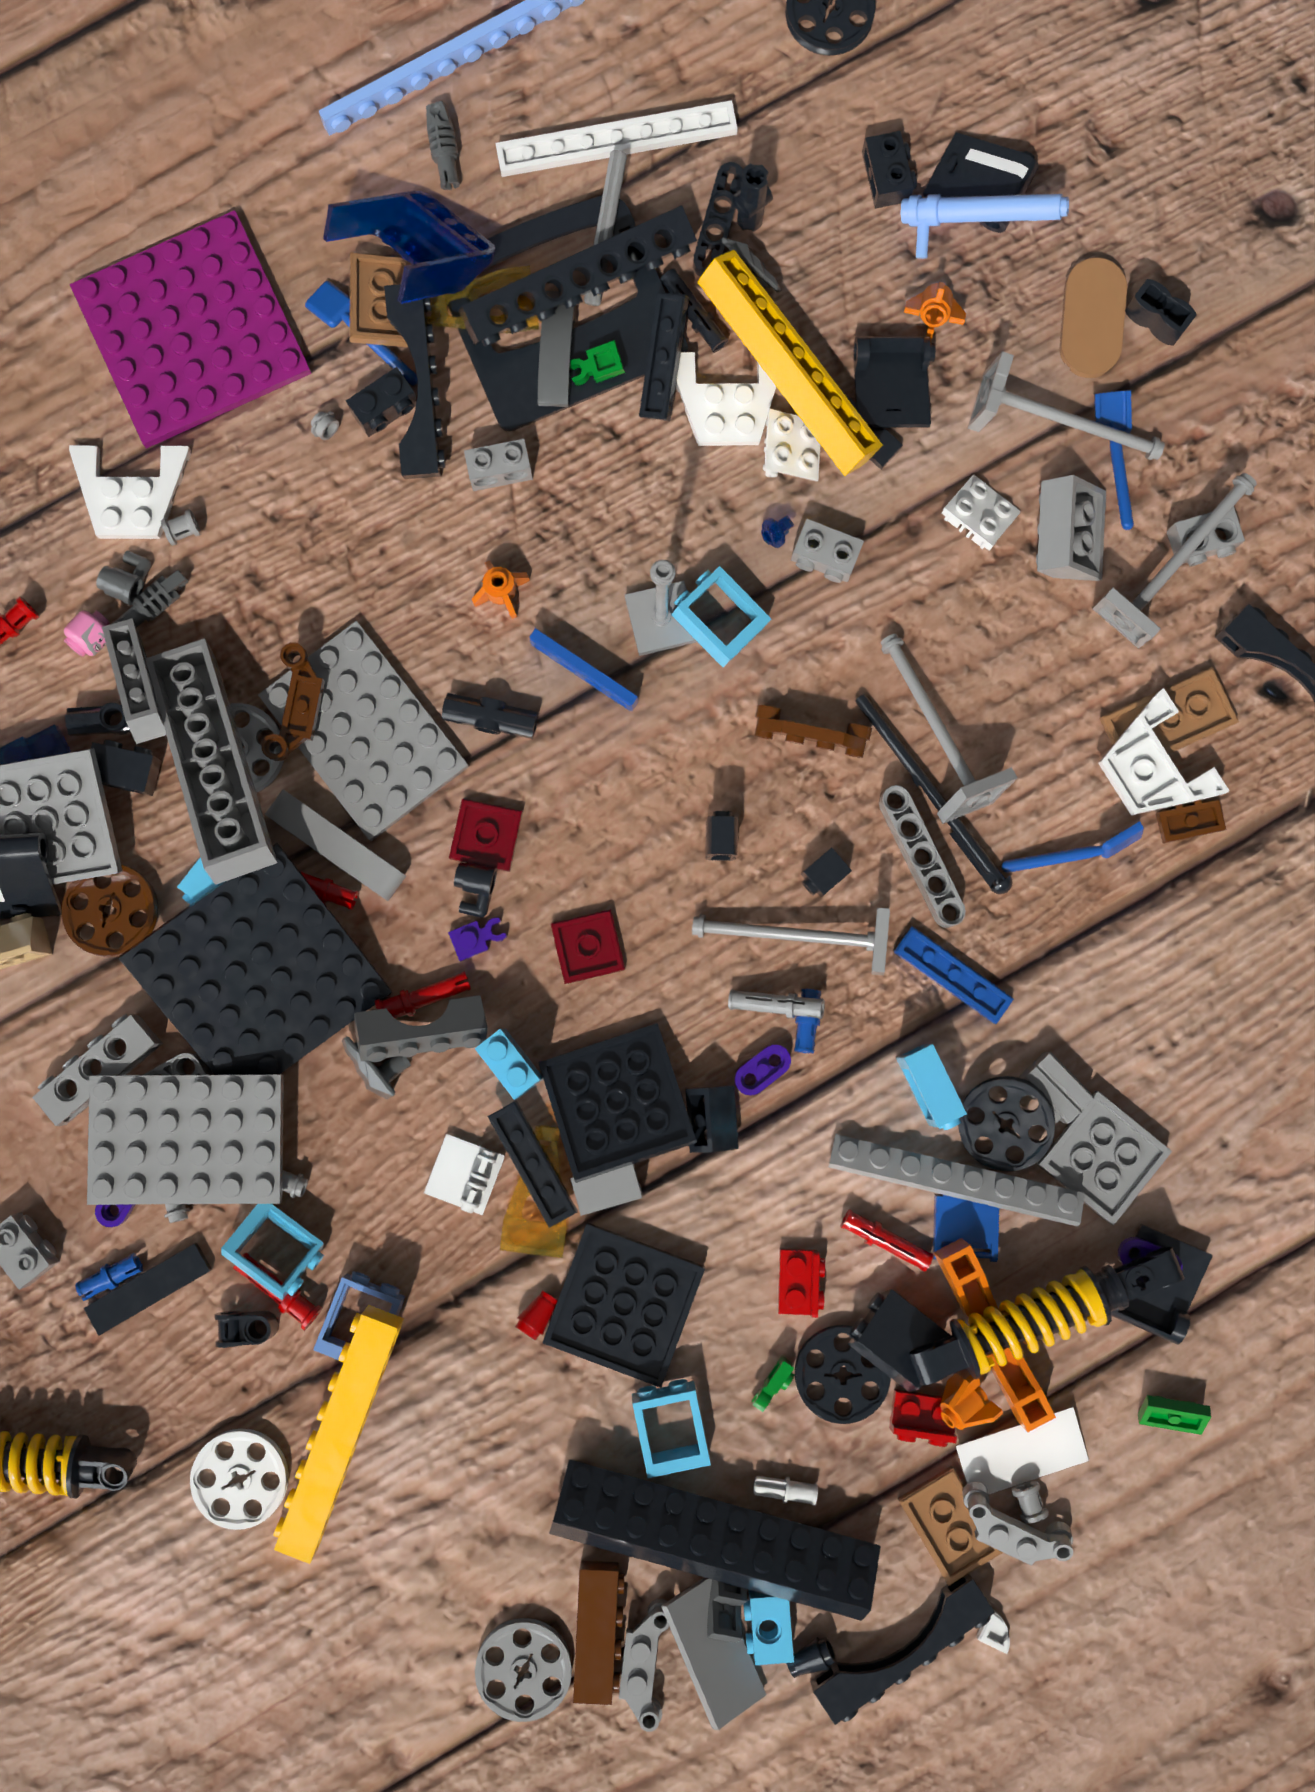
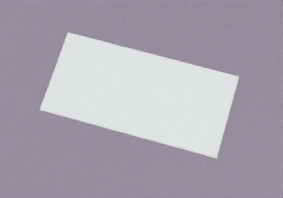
M1074 1408L1054 1413L1056 1418L1030 1432H1027L1021 1425L956 1446L967 1484L980 1482L986 1486L988 1494H992L1089 1461Z

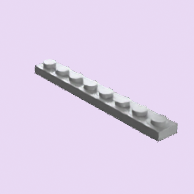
M835 1135L829 1168L1077 1227L1081 1223L1085 1197L1083 1192L842 1135Z

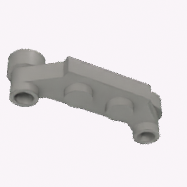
M971 1482L963 1488L964 1505L969 1509V1515L976 1526L974 1531L976 1540L1031 1566L1035 1561L1056 1558L1060 1561H1067L1073 1556V1536L1070 1527L1066 1523L1053 1522L1043 1533L991 1508L988 1490L984 1484Z
M665 1599L652 1601L648 1607V1615L634 1629H626L619 1699L626 1700L641 1728L647 1732L654 1731L662 1718V1706L656 1698L652 1697L658 1637L669 1627L661 1605L667 1602ZM663 1615L665 1619L657 1620L655 1617ZM652 1715L653 1718L647 1719L645 1716Z

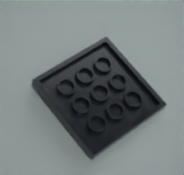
M658 1023L538 1062L575 1183L697 1143Z
M587 1222L545 1334L543 1344L661 1388L705 1271V1266Z

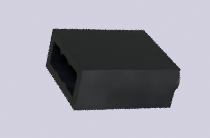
M892 1289L881 1294L878 1292L867 1306L870 1311L865 1319L860 1318L850 1332L853 1337L848 1345L908 1392L919 1390L922 1385L917 1377L909 1352L924 1344L933 1343L948 1337L950 1334Z

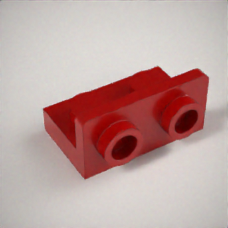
M779 1249L778 1314L810 1315L812 1318H818V1310H824V1290H819V1277H825V1258H820L818 1250Z
M894 1390L889 1428L893 1434L897 1435L898 1440L916 1442V1438L928 1439L929 1444L939 1447H947L948 1442L957 1443L955 1428H950L941 1417L942 1410L940 1405L942 1396Z

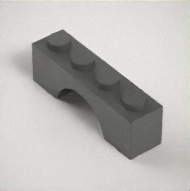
M481 995L450 999L446 1011L439 1019L422 1026L401 1023L387 1009L354 1013L360 1062H378L385 1058L396 1056L412 1057L417 1053L431 1051L441 1053L458 1047L474 1048L487 1039L488 1027Z

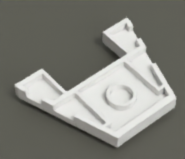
M681 352L676 388L680 392L685 412L698 446L759 445L776 385L762 369L758 361V383L697 384L695 352Z
M69 445V451L96 536L99 539H160L163 533L161 520L168 519L173 505L172 499L177 486L181 484L182 472L186 461H189L191 456L190 447L161 446L160 477H100L99 447Z
M1164 688L1155 694L1098 763L1131 816L1211 798L1229 792L1215 767L1186 783L1158 740L1152 728L1179 712Z

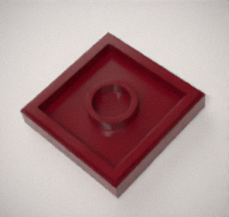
M462 798L449 859L496 867L497 870L510 872L523 811Z
M611 909L551 923L564 984L625 970Z

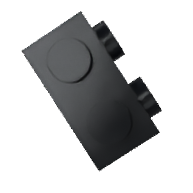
M901 131L865 138L862 156L875 209L901 204L902 200L909 198L913 190L917 188L915 171L910 170L908 164L910 160L908 142H903Z
M397 367L346 400L352 415L368 438L385 429L388 424L400 416L408 414L416 406L417 402L413 389Z
M104 740L103 744L92 742L91 749L94 748L104 786L153 796L162 760L153 756L152 750L134 746V750L130 751L122 749V743L111 740Z
M734 1086L685 1089L687 1113L697 1143L689 1145L690 1153L739 1149Z

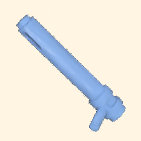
M929 194L927 198H922L921 195H911L909 198H904L901 203L902 223L909 224L910 227H917L916 259L928 258L930 226H940L941 223L1061 220L1062 217H1067L1069 214V197H1063V194L941 197L940 194Z

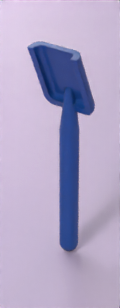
M325 281L306 301V309L331 328L336 327L342 320L349 327L350 296L332 282ZM367 344L392 369L397 367L410 385L418 384L417 374L386 345Z
M1131 390L1095 394V422L1130 433L1132 430ZM1110 440V453L1121 526L1124 530H1130L1134 526L1123 448L1122 444Z
M1139 821L1106 841L1102 846H1086L1006 860L1002 863L1001 867L1004 872L1009 873L1089 859L1099 855L1103 858H1110L1141 839L1144 828Z

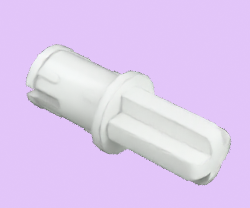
M756 1476L753 1492L757 1496L783 1499V1503L795 1501L816 1505L818 1484L790 1481V1477H786L783 1480Z

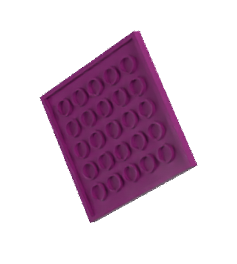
M235 210L69 284L142 444L146 449L312 374Z

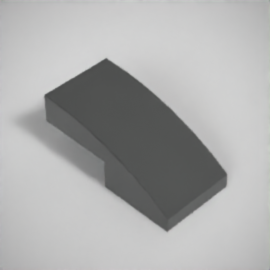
M712 1579L708 1606L707 1638L737 1643L742 1639L741 1606L747 1602V1589Z

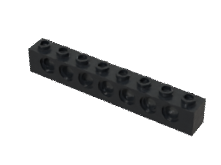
M681 205L462 305L458 311L474 346L482 342L484 347H487L501 340L499 334L509 329L512 334H515L529 327L527 321L535 317L541 322L555 315L554 309L559 306L565 305L566 309L574 307L583 302L581 296L592 292L595 297L610 289L609 283L619 279L620 284L626 283L637 277L635 272L646 267L649 272L664 264L663 258L673 255L674 259L690 253L689 246L695 243L697 239ZM655 234L664 236L667 242L666 248H660L656 245L654 240ZM629 246L638 249L640 253L639 261H634L628 256L627 248ZM601 259H608L612 263V273H606L601 269ZM574 271H580L585 275V286H579L574 282ZM551 283L558 288V298L553 299L546 294V284ZM519 296H525L530 299L532 303L531 311L520 309L517 303ZM490 310H501L505 317L504 323H494L490 318Z

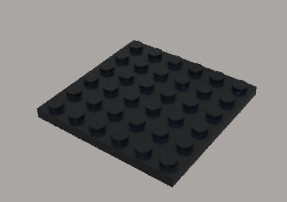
M278 843L273 845L277 860L276 864L218 884L119 956V960L214 1075L281 1074L354 1021V1013L369 1010L375 1005V1000H383L392 993L391 988Z

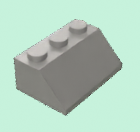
M1075 475L1041 481V493L1039 495L1040 521L1037 527L1039 535L1038 553L1036 555L1037 571L1059 579L1102 580L1106 491Z

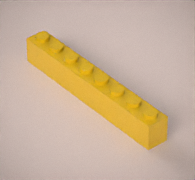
M732 250L714 258L697 281L843 475L846 476L862 467L883 444L737 252Z
M368 1305L362 1314L356 1313L350 1327V1332L354 1333L351 1344L345 1343L339 1357V1361L343 1362L340 1373L334 1372L328 1386V1390L332 1392L329 1402H323L317 1416V1420L322 1421L319 1430L312 1431L306 1449L311 1450L307 1460L302 1459L296 1472L295 1478L300 1480L297 1489L292 1488L286 1499L284 1507L289 1508L286 1518L281 1517L273 1535L278 1537L274 1548L275 1551L308 1564L311 1563L318 1551L404 1318Z

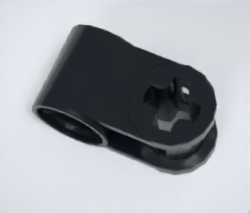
M226 1311L216 1313L214 1318L218 1320L219 1340L215 1342V1347L228 1348L262 1344L276 1335L279 1328L278 1319L275 1314L269 1311ZM257 1320H261L266 1324V1335H261L256 1331L255 1322Z

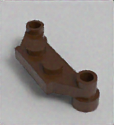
M288 643L280 652L281 661L291 669L292 676L280 734L268 735L264 738L261 745L263 754L273 761L287 759L289 754L306 740L313 741L325 680L317 677L308 660L306 650L298 643ZM300 655V659L297 662H293L294 657ZM281 746V751L275 754V748Z
M757 705L755 717L758 720L754 734L756 737L772 740L773 734L786 736L785 741L804 745V740L817 742L816 748L834 751L835 746L846 749L845 755L863 758L866 741H870L872 728L868 726L848 723L847 731L844 733L780 720L781 709Z

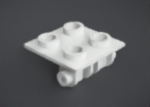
M768 409V418L766 420L767 434L764 441L766 447H764L765 464L763 465V470L766 471L765 475L767 477H777L778 473L818 481L821 444L799 416Z
M973 474L944 507L941 514L945 516V521L950 522L956 528L962 524L959 532H962L965 528L970 530L966 537L969 538L972 533L975 534L971 540L978 544L982 550L985 547L990 551L1021 511Z
M446 1134L424 1194L459 1206L461 1210L468 1213L475 1212L483 1215L505 1156Z

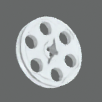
M251 1429L226 1431L208 1442L198 1453L193 1463L190 1475V1488L193 1500L199 1511L209 1521L220 1527L234 1530L254 1527L269 1518L284 1499L289 1481L288 1466L279 1446L265 1434ZM227 1441L232 1444L234 1453L231 1458H222L218 1454L217 1447L220 1442ZM252 1443H260L264 1446L266 1454L263 1459L255 1460L250 1456L249 1447ZM203 1469H211L215 1473L216 1481L214 1485L206 1486L200 1481V1472ZM253 1470L256 1471L247 1477L243 1482V1487L241 1483H233L224 1488V1485L229 1484L236 1476L235 1471L239 1475H246ZM266 1472H275L279 1476L280 1483L277 1488L270 1489L264 1485L263 1476ZM224 1498L229 1502L230 1511L228 1514L220 1515L215 1511L214 1502L216 1499ZM255 1499L261 1503L262 1512L259 1516H251L246 1512L245 1506L248 1500Z

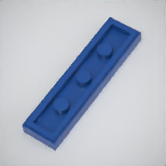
M536 628L529 636L531 646L627 710L633 711L638 704V696Z
M913 926L910 927L893 951L993 1024L998 1023L1014 1000V998Z

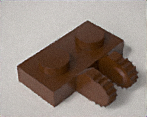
M1201 800L1189 802L1191 806L1183 807L1180 804L1171 806L1172 810L1156 813L1162 843L1226 830L1220 800L1202 803Z

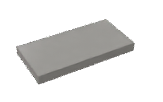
M704 1577L661 1605L711 1727L714 1730H720L765 1697L766 1692L750 1654H747V1647L743 1638L737 1643L707 1638L708 1606L712 1579Z

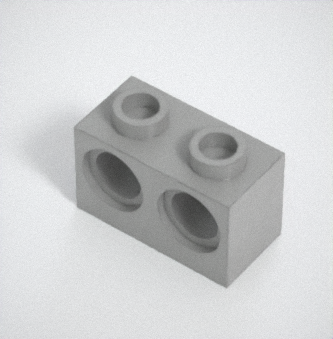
M525 439L464 450L473 491L533 480Z
M1234 506L1183 564L1188 563L1189 567L1206 562L1209 556L1217 554L1218 558H1224L1236 553V548L1245 539ZM1211 512L1176 522L1166 531L1173 554L1180 549L1186 542V538L1195 532ZM1215 530H1222L1226 535V540L1219 539Z

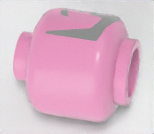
M85 610L80 611L64 628L66 636L64 642L82 657L85 654L95 656L106 645L102 627L109 625L110 622L98 611H95L93 614Z

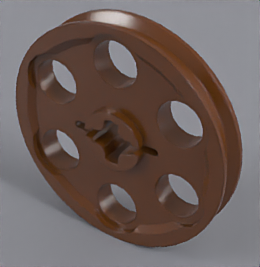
M121 865L122 872L111 874V884L105 889H100L97 886V877L72 881L65 893L62 902L64 928L70 939L88 953L101 957H119L152 933L158 918L156 893L152 885L142 874L124 865ZM134 880L138 881L141 885L140 893L135 897H128L125 890L127 884ZM78 894H86L89 900L87 907L83 910H76L73 904L75 897ZM112 905V907L117 909L116 914L108 916L104 912L105 906L110 907ZM143 910L147 915V921L142 927H135L132 924V916L136 911ZM91 923L95 930L94 935L91 939L84 941L80 937V929L83 925ZM115 932H121L124 937L123 945L120 948L112 949L109 945L110 936Z

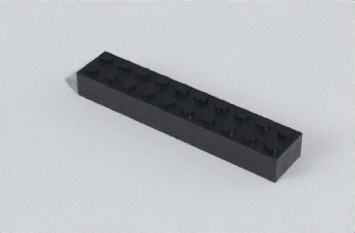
M570 1459L549 1532L551 1535L860 1621L869 1614L872 1608L881 1548L877 1544Z

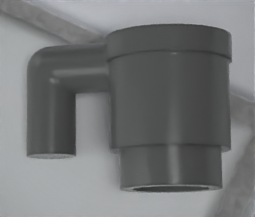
M126 551L123 556V562L136 567L133 573L118 567L104 566L98 574L96 586L98 589L103 590L106 595L132 605L133 599L143 590L144 578L152 564L149 559Z

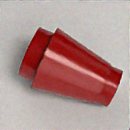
M542 1290L517 1317L519 1321L515 1327L536 1341L540 1334L543 1336L558 1301Z

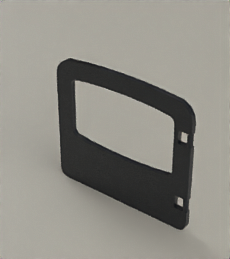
M602 196L549 212L496 234L449 258L440 269L438 280L443 297L499 426L505 431H515L645 376L657 292L665 293L655 269L648 272L646 267L635 271L637 277L632 279L637 289L635 298L573 329L571 360H587V350L615 340L625 373L598 383L595 381L594 376H590L585 384L575 385L572 378L580 375L582 369L570 370L568 407L538 406L540 342L503 353H497L491 345L484 347L482 342L474 346L458 311L462 305L472 301L466 288L469 279L531 248L559 237L597 226ZM619 199L613 236L636 226L629 208L621 199ZM629 246L627 248L628 256L634 261H639L640 253L638 249ZM683 334L681 352H688V344Z

